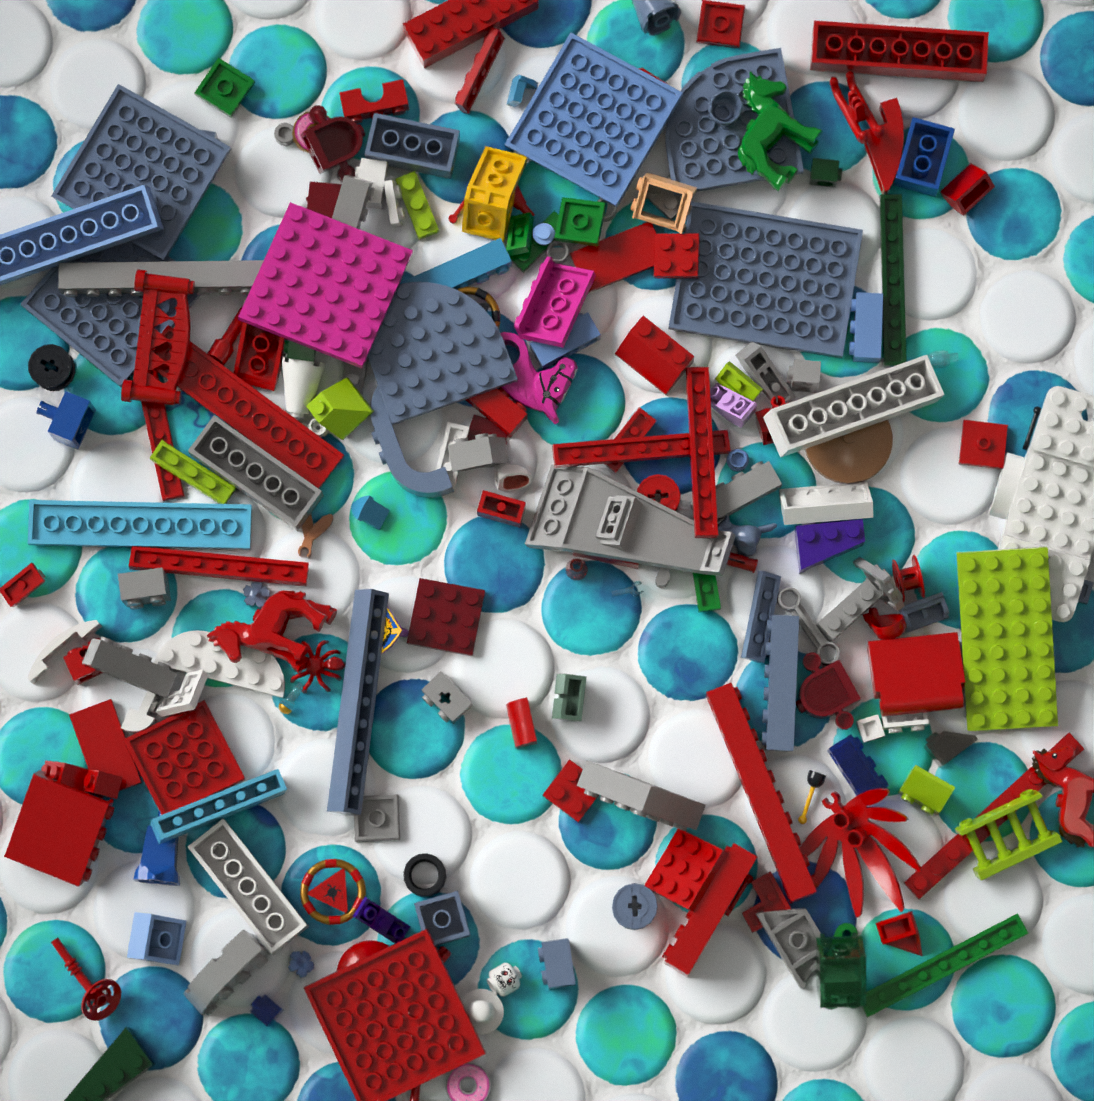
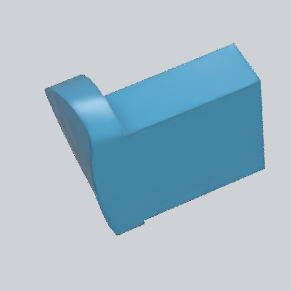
M522 75L514 77L507 105L512 107L519 105L522 102L525 88L537 89L538 82Z
M370 495L361 497L353 502L351 508L354 517L380 530L390 510L375 502L374 498Z

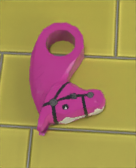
M500 333L505 345L515 347L520 354L518 361L513 364L518 381L501 388L516 402L518 401L525 407L545 413L554 424H557L559 418L556 410L564 401L577 373L578 367L576 362L568 357H563L551 369L536 372L530 360L525 341L514 333Z

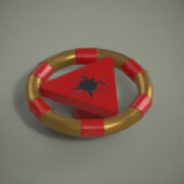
M325 859L313 865L306 872L300 886L301 902L308 915L314 920L327 925L342 924L354 918L355 911L364 897H366V885L361 873L355 866L340 859ZM325 868H342L308 892L314 876L319 871ZM345 870L350 873L358 888L357 898L349 911ZM309 896L345 914L325 916L315 909L309 900Z

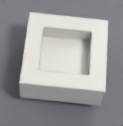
M878 714L856 721L863 743L885 736Z

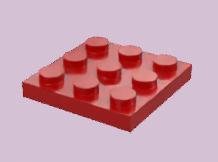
M677 829L644 886L694 913L728 853L684 830Z

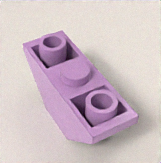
M718 383L710 389L711 407L736 426L742 428L756 412L757 404Z

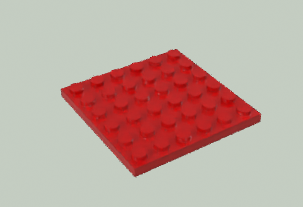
M428 929L420 931L303 987L356 1101H387L486 1054Z

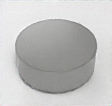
M281 123L274 130L275 140L282 146H288L294 142L292 136L293 126L291 124Z

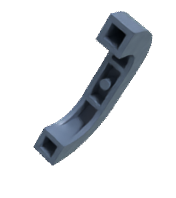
M377 386L370 406L374 411L371 414V420L375 429L371 433L375 444L380 443L382 451L378 452L382 464H387L396 482L403 489L414 495L435 498L453 493L454 489L445 467L423 473L415 471L408 466L379 387Z

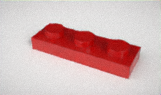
M638 407L614 439L644 437L657 420ZM624 462L604 465L616 473Z

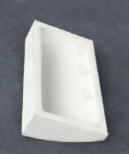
M867 482L779 489L784 525L873 518V500Z

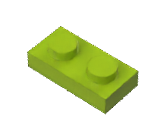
M730 361L725 364L715 378L722 386L753 402L763 390Z

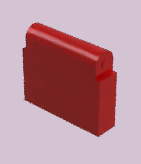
M958 632L868 641L867 653L874 699H879L882 717L962 709L964 707L962 690H964L965 676Z

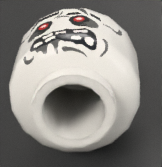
M503 963L489 972L487 983L495 995L499 994L504 997L519 989L522 974L517 966L512 967L509 963Z

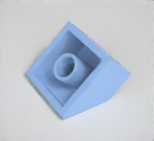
M135 912L127 957L179 966L186 920Z

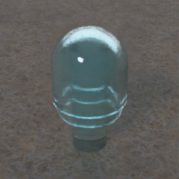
M944 350L933 351L928 355L934 369L945 368L950 365V362L959 360L958 353H948V351Z

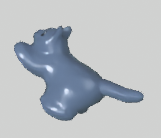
M726 515L725 519L718 524V531L732 532L735 535L733 545L736 546L738 554L747 557L756 553V547L760 541L761 534L774 530L777 524L772 523L759 527L752 525L738 526L732 524L729 516Z

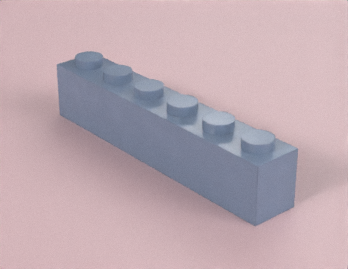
M772 615L771 620H767L766 633H770V642H766L765 656H769V665L765 664L764 678H768V687H764L763 700L767 701V710L763 709L762 723H766V732H762L761 745H766L765 750L792 752L794 751L799 616Z

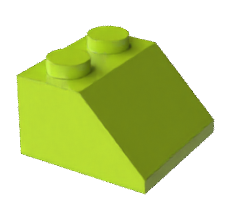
M915 765L910 770L898 793L902 795L901 799L912 805L914 802L921 805L923 812L933 816L934 813L938 815L955 787Z

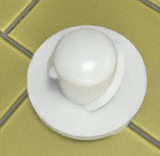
M476 989L467 993L462 998V1003L478 1035L489 1034L499 1027L503 1019L504 1008L499 997L492 991Z

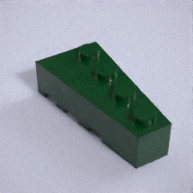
M125 1027L64 1101H107L156 1064L129 1027Z

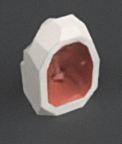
M506 463L494 466V479L497 490L505 492L516 491L527 487L532 482L530 471L520 465Z

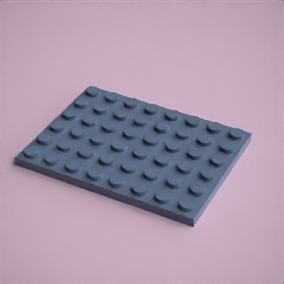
M691 201L692 207L687 216L685 233H699L700 235L699 277L677 278L668 329L842 358L863 230Z

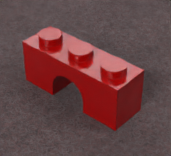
M403 79L382 83L383 96L377 102L366 101L362 96L361 88L339 92L344 117L359 124L364 119L371 118L373 120L374 113L382 115L393 114L394 116L404 114L405 111L409 110V104Z

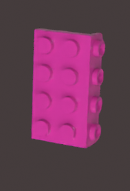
M547 256L544 263H541L539 267V274L536 280L531 284V291L528 298L523 302L520 315L515 319L514 327L519 338L564 348L596 277L595 272L554 263L552 257Z

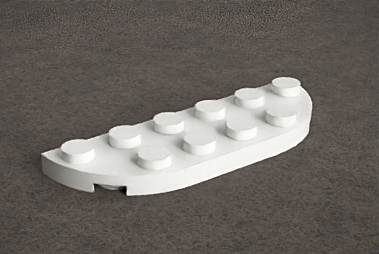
M188 631L173 637L160 649L154 661L155 664L162 662L170 665V669L185 673L204 670L208 674V679L284 698V675L272 654L241 645L242 658L238 663H233L219 646H214V642H208L207 634L210 632Z

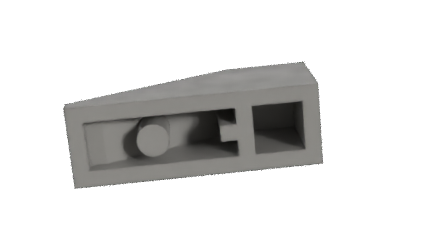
M751 342L735 355L747 374L763 389L762 392L770 402L773 397L778 402L777 396L784 397L785 403H790L796 398L762 346Z

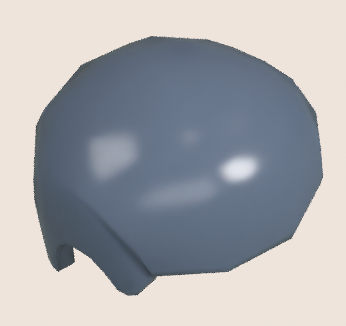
M723 90L716 93L711 99L708 107L709 116L718 125H731L740 117L743 103L740 96L734 91Z

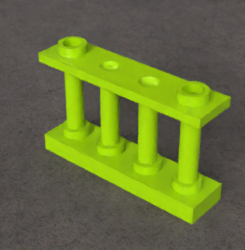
M1026 790L1020 794L1021 797L973 820L971 818L965 819L959 823L960 826L954 828L960 836L967 835L978 860L977 866L972 869L975 876L981 881L1062 842L1060 835L1054 830H1048L1035 802L1042 798V794L1037 790ZM1026 805L1039 831L1038 837L1031 841L1027 839L1015 810ZM1007 815L1019 842L1018 847L1012 850L1006 848L995 823L996 819ZM984 825H987L999 852L998 856L991 860L986 858L974 831Z

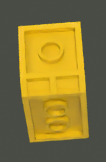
M485 146L467 186L464 198L462 232L493 240L501 238L502 242H504L513 209L515 189L526 166L527 157Z

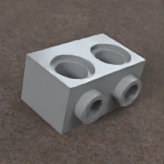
M794 359L793 366H789L787 371L786 383L790 384V389L792 391L816 393L820 383L821 361Z

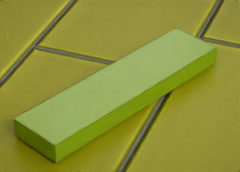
M161 440L150 457L151 461L218 504H227L236 490L235 486Z

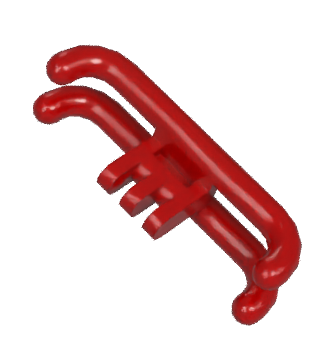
M852 71L846 73V80L850 89L848 93L849 105L840 90L838 79L832 77L830 79V87L833 96L858 142L865 144L868 140L867 133L862 131L858 122L864 120L867 121L873 134L877 138H881L884 135V128L882 125H878L857 86L854 73Z

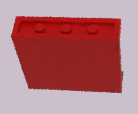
M38 770L32 776L4 857L79 887L84 882H88L91 877L92 869H90L92 861L95 862L99 855L100 849L97 846L99 841H103L106 835V821L110 820L115 808L112 807L114 799L109 801L103 800L46 777L48 773Z

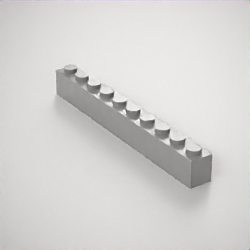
M264 260L59 263L58 289L66 297H77L78 294L98 297L100 294L105 293L113 297L122 296V293H131L132 296H143L144 292L134 290L136 271L140 269L147 270L149 274L187 278L195 281L194 292H197V295H210V292H219L220 295H231L232 292H241L243 295H248Z

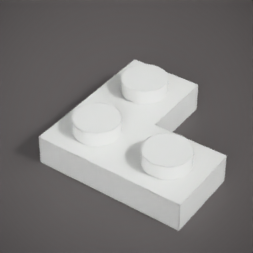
M204 670L186 673L180 690L169 693L167 698L161 697L155 712L160 717L195 709L208 674Z

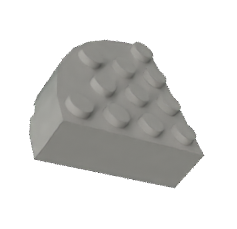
M587 760L577 786L585 789L584 794L595 798L599 794L601 795L600 800L610 804L614 802V805L627 811L630 810L634 814L657 822L660 821L672 827L674 825V827L687 831V828L697 830L706 806L695 800Z
M243 929L222 949L223 954L217 959L213 958L188 985V989L185 990L184 996L202 1016L204 1014L210 1015L218 1007L216 1003L220 999L226 1000L235 992L232 988L238 983L244 984L252 976L250 972L255 967L260 969L268 962L266 957L270 955L269 952L248 931Z

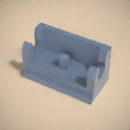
M942 592L907 604L898 611L899 614L905 617L906 633L949 618V610Z

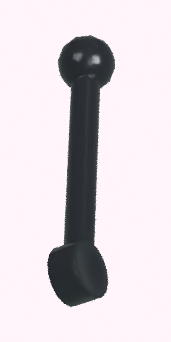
M1038 406L1033 409L1034 416L1022 448L1024 450H1027L1038 415L1041 412V408Z

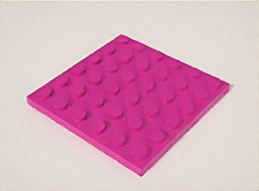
M290 202L241 309L238 320L362 369L411 259L413 250Z

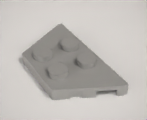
M861 557L853 561L856 568L858 567L864 572L865 580L868 578L882 594V602L897 611L905 606L902 600L903 595L885 569L881 570L877 564L872 565Z
M797 908L756 913L757 918L798 987L803 989L812 971L814 972L819 965L820 958L825 955L829 948L807 909Z

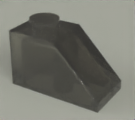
M943 731L940 734L934 732L925 739L928 743L924 748L939 768H941L976 742L978 738L975 735Z

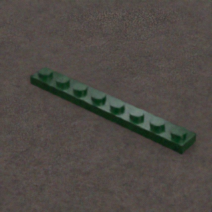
M880 194L884 368H890L907 362L902 194Z

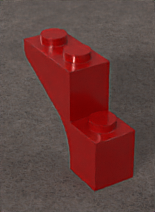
M45 761L41 768V771L48 773L46 776L86 793L117 799L123 778L103 771L90 770L63 762Z

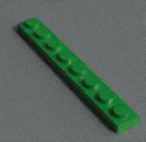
M1017 913L858 996L857 999L866 1016L870 1017L1028 934V931Z

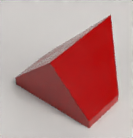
M912 911L876 923L882 945L887 944L923 957L919 931Z

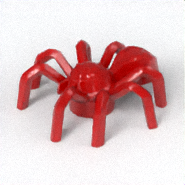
M323 640L317 645L315 655H313L308 643L305 641L300 643L308 647L309 658L305 655L303 656L307 659L306 666L303 669L306 671L293 676L290 682L294 683L295 680L310 674L307 683L302 689L303 693H307V689L311 685L314 676L317 677L318 683L326 692H330L331 689L322 681L320 674L336 678L338 681L342 680L338 674L324 670L325 668L334 671L344 669L346 663L339 657H332L324 662L330 655L340 654L341 651L337 649L331 650L319 657L321 647L329 643L328 640Z

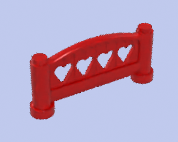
M137 269L134 290L144 293L133 380L124 379L121 401L132 402V400L174 406L175 404H180L181 391H177L176 388L187 360L191 331L187 297L189 294L194 293L195 281L187 278L149 274L147 270ZM175 298L177 300V306L175 307L176 315L170 317L157 305ZM172 320L175 323V327L172 329L174 335L171 339H167L154 327ZM165 342L171 343L172 349L169 351L171 354L170 360H163L152 349ZM167 364L169 366V372L167 373L168 381L162 383L149 371Z

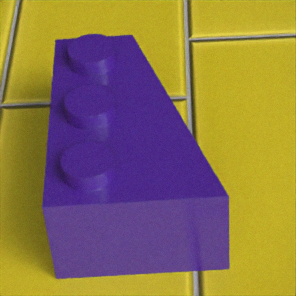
M863 519L796 526L794 532L799 574L863 546L865 543Z

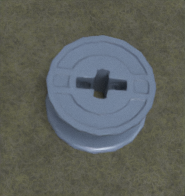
M633 883L625 885L618 890L613 899L612 911L614 918L620 925L626 929L638 930L652 922L658 905L655 895L649 888L642 884ZM632 897H637V905H641V909H637L636 917L633 916V910L628 908V904L632 905Z

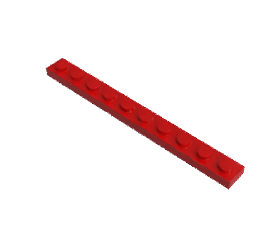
M1068 733L1049 751L1072 746L1075 749V755L1067 762L1066 765H1068L1084 748ZM1031 766L975 818L1021 797L1020 794L1026 790L1039 791L1047 783H1044L1043 779L1037 777L1038 774L1034 772L1036 769ZM1007 815L995 820L997 827H1000L1008 819ZM987 825L974 830L980 844L991 835ZM957 834L921 866L922 871H916L904 882L905 886L918 900L973 851L967 835L960 836Z

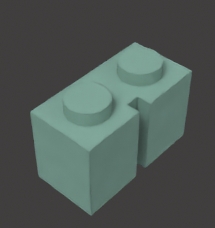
M557 674L554 694L559 695L553 701V719L582 721L587 676Z

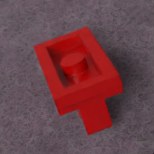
M30 563L0 588V593L10 607H15L46 581L44 579L45 575L41 569H37L34 563Z

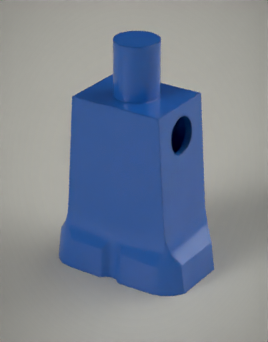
M147 826L141 862L135 870L133 880L141 883L180 886V876L177 872L179 837L159 845L152 827Z

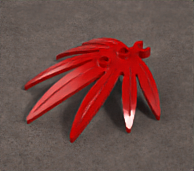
M885 788L865 791L854 797L845 806L842 805L838 792L834 791L831 793L834 803H831L827 798L822 800L824 807L831 809L834 814L821 822L799 848L801 854L805 853L809 856L828 837L821 850L814 873L820 886L833 865L839 840L842 842L845 877L851 903L857 918L862 915L864 882L861 864L855 848H857L880 887L900 912L904 911L905 907L899 882L888 858L873 837L918 872L922 871V867L917 859L896 836L883 827L869 821V818L886 822H905L908 820L907 816L890 808L867 807L887 797L890 791Z

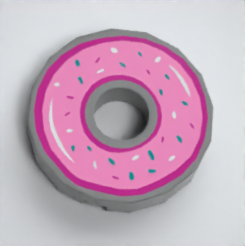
M466 1063L451 1070L446 1079V1092L451 1101H485L491 1090V1081L488 1073L481 1066L474 1063ZM465 1079L474 1081L475 1088L472 1092L463 1091L462 1082Z

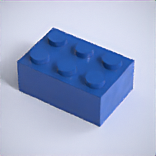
M913 117L893 186L936 197L955 128Z

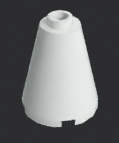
M282 358L286 411L291 412V416L304 418V414H309V409L306 406L315 398L326 368L325 362H320L319 364L318 361Z

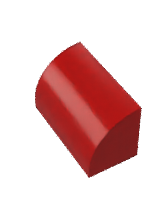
M970 163L940 193L953 209L964 216L995 186L986 171Z
M525 697L507 703L506 709L515 749L537 744L528 698Z

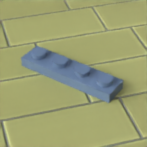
M758 571L741 658L757 663L765 662V647L770 637V633H766L767 620H771V616L775 612L781 576Z

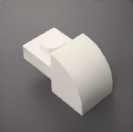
M147 691L138 711L129 708L121 729L135 734L156 724L157 720L151 717L150 714H154L159 704V701H157L158 696Z

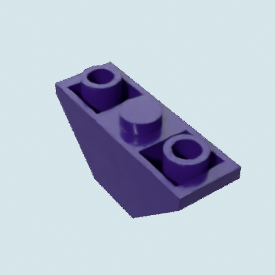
M364 897L353 915L355 919L393 943L402 941L411 927L366 897Z

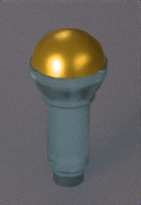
M298 682L288 697L280 701L279 710L282 713L289 714L293 711L294 702L304 687L301 683Z

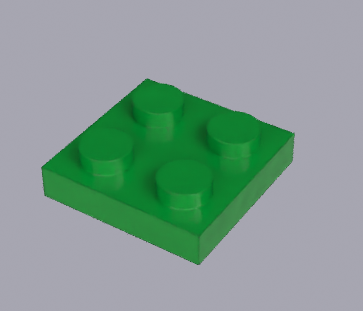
M218 57L194 93L197 97L231 118L255 84V80Z
M562 197L554 236L555 241L598 247L606 209L605 202Z

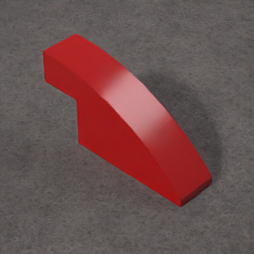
M897 97L880 103L879 111L884 122L882 124L884 135L881 138H877L870 128L863 130L868 135V140L864 146L881 194H888L899 168L903 150V120Z

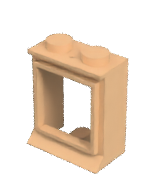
M647 172L643 178H639L636 190L639 191L637 198L633 199L631 211H634L632 218L669 228L682 234L686 228L685 222L691 211V201L697 191V187ZM650 184L683 194L675 221L643 211Z

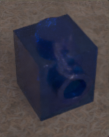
M266 994L263 997L259 995L250 1005L253 1007L250 1012L267 1027H270L284 1011Z

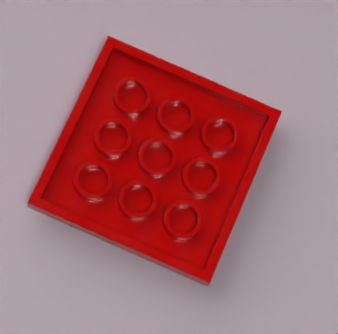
M205 700L199 702L193 710L176 713L123 739L161 815L221 792L245 780Z

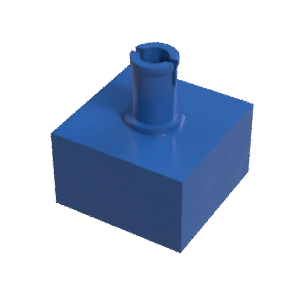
M65 391L58 408L41 401L39 404L41 408L38 407L36 413L52 419L48 429L51 437L57 442L79 450L96 411L92 403Z

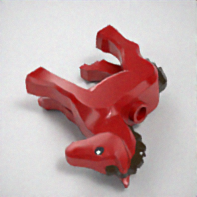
M1065 746L1051 751H1047L1045 748L1042 751L1033 750L1032 767L1036 769L1034 772L1038 774L1037 777L1043 779L1044 783L1062 788L1061 794H1057L1056 807H1059L1060 835L1070 844L1074 843L1077 848H1084L1085 843L1094 847V825L1086 820L1094 794V778L1079 770L1065 766L1075 755V749L1072 746Z

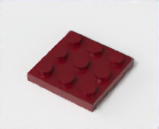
M419 578L407 644L473 657L485 590Z

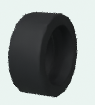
M428 853L412 857L406 863L403 871L404 882L407 888L413 894L421 897H431L439 893L444 887L447 878L446 869L442 861ZM421 862L432 863L438 870L437 882L430 888H420L412 880L413 868Z

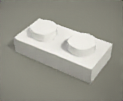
M393 180L384 181L390 224L395 228L404 226L405 211L403 206L400 207L399 198H402L401 188Z

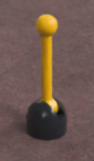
M809 770L807 782L811 788L802 815L798 818L800 824L807 822L806 815L814 790L823 785L826 775Z

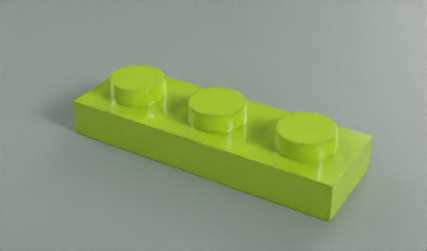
M413 171L395 178V182L401 188L402 199L418 239L420 240L438 233V226L416 172Z

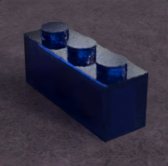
M850 734L830 747L827 752L855 795L857 796L871 789H887L886 787L889 785L882 774L878 776L874 770L876 764L870 756L866 757L862 749L864 746L858 737L854 738Z

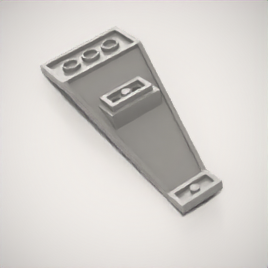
M551 464L525 545L529 548L567 551L699 574L723 576L735 535L729 531H718L717 538H695L694 520L589 467L554 468V465Z

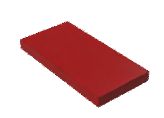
M646 222L599 241L598 247L588 245L570 253L575 267L595 272L596 277L588 293L654 267L656 231L652 223Z
M112 699L69 714L88 769L123 777L119 792L142 783L137 767L123 739L126 737L121 729V723Z

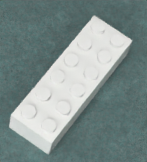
M222 819L188 846L189 850L272 955L276 954L309 927L226 820Z

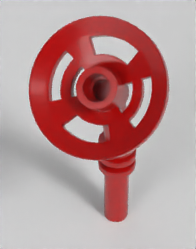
M59 938L53 940L51 943L65 962L64 966L68 967V972L71 971L70 975H74L86 990L81 1003L83 1015L92 1021H99L111 1015L121 999L119 984L112 979H103L92 984L81 971L82 967L78 966L79 962H75L77 959L72 958ZM109 985L113 988V995H111V990L108 988ZM86 1001H87V1006L90 1008V1012H88V1010H87V1008H86ZM107 1002L109 1003L104 1010L97 1013V1008L104 1006Z

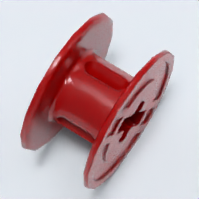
M656 474L648 476L637 488L638 493L648 498H655V494H660V497H667L662 498L659 503L677 511L680 502V491L673 479L666 475Z
M912 556V567L900 570L897 562L893 559L894 581L896 587L903 595V603L905 602L904 591L918 589L920 596L925 598L923 577L916 556Z

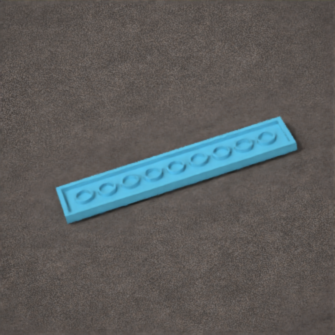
M30 500L27 544L45 546H141L151 548L251 550L252 505Z

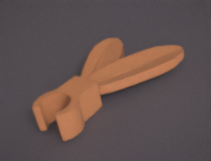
M311 514L302 525L305 538L298 549L299 556H301L303 549L309 550L307 558L311 557L313 541L331 526L333 521L332 514L323 516L314 526Z

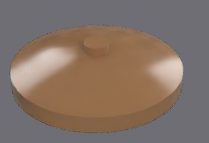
M885 420L805 449V453L813 468L823 477L841 484L864 482L875 476L886 464L892 450V429L889 421Z

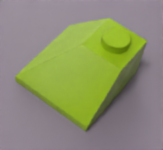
M348 377L320 392L306 406L319 424L341 440H344L374 412Z

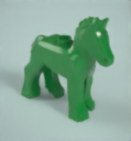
M750 72L749 78H746V83L743 85V98L747 101L746 105L752 108V111L757 113L758 117L756 120L752 118L746 127L747 132L738 149V157L742 166H746L748 173L750 172L753 175L757 170V174L765 178L772 188L779 192L786 183L789 184L793 180L798 169L793 166H781L774 163L768 157L767 151L782 136H785L806 152L812 154L819 143L817 138L821 136L823 131L815 127L803 126L797 120L791 118L773 100L777 96L784 95L787 91V86L784 82L762 79L761 76L756 77Z

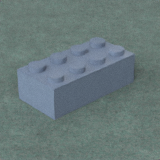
M374 113L365 150V159L387 161L390 167L451 179L460 142V130Z

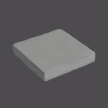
M398 794L363 796L361 815H354L355 842L400 840Z

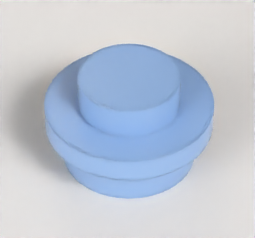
M541 223L534 228L533 238L536 243L548 245L554 240L555 231L551 225Z

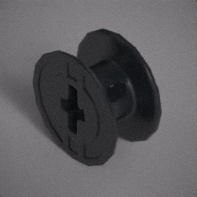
M54 344L43 345L37 348L31 354L28 362V372L31 378L42 388L49 391H59L66 388L73 381L76 373L72 357L62 347ZM45 364L55 366L59 371L49 370Z

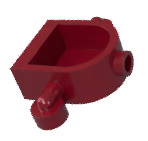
M316 105L312 107L308 117L312 123L318 125L304 130L301 137L319 174L339 166L340 168L337 171L339 181L343 182L344 175L355 176V169L348 165L347 162L359 152L362 146V137L365 136L361 124L357 125L353 120L346 117H334L327 120V111L323 106Z
M814 652L807 653L803 658V666L806 670L811 671L812 674L804 680L800 687L799 700L796 701V707L801 714L805 712L817 719H825L835 715V724L840 730L850 729L854 723V718L851 713L843 710L859 702L861 698L840 660H837L820 669V656Z

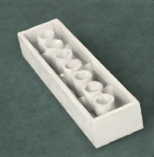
M924 355L770 409L763 418L781 458L936 403L944 396V392L928 355Z

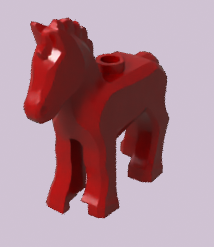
M279 591L267 599L261 610H256L253 616V623L250 625L238 621L234 623L227 621L222 623L221 626H216L213 631L207 634V638H209L208 642H214V646H219L233 663H238L241 660L242 645L284 659L298 674H301L307 663V659L303 656L307 654L308 647L283 636L288 621L305 617L312 623L313 628L320 632L324 622L331 625L336 617L337 609L332 608L330 605H322L304 599L306 593H302V591L297 593L295 591Z

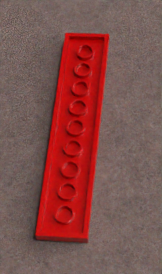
M167 325L161 334L167 339H171L174 335L173 328ZM190 341L187 360L177 387L244 437L320 489L344 458V454ZM165 342L152 349L165 361L171 358L169 351H171L172 345L169 342ZM167 364L153 369L168 380L169 366Z

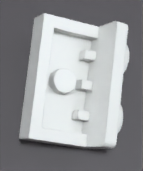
M927 712L886 717L881 715L883 730H889V733H900L902 728H911V731L925 730L924 726L930 724Z

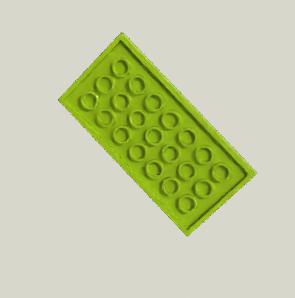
M1048 547L956 552L967 731L1058 726Z

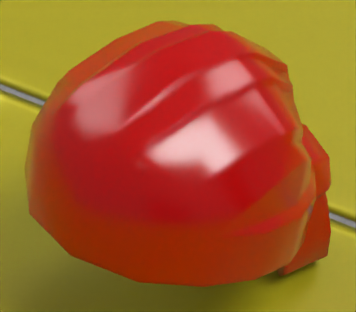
M874 607L869 608V613L863 614L864 620L880 640L899 638L906 630V621L902 614L879 615L877 608Z

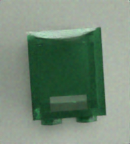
M856 932L851 933V936L825 937V934H820V937L816 938V987L820 1008L832 1010L837 1007H849L856 1009L866 1006V954L862 936H857Z

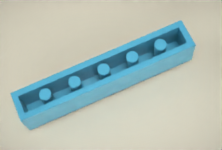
M276 769L153 818L151 827L160 845L284 795L287 788L279 769Z

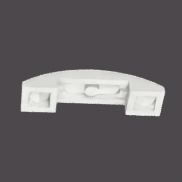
M97 620L87 621L60 633L37 656L27 679L32 684H35L50 671V668L45 664L49 659L78 635L86 641L102 627Z

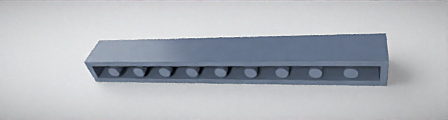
M375 589L355 590L327 805V812L343 815H361L389 597V593Z

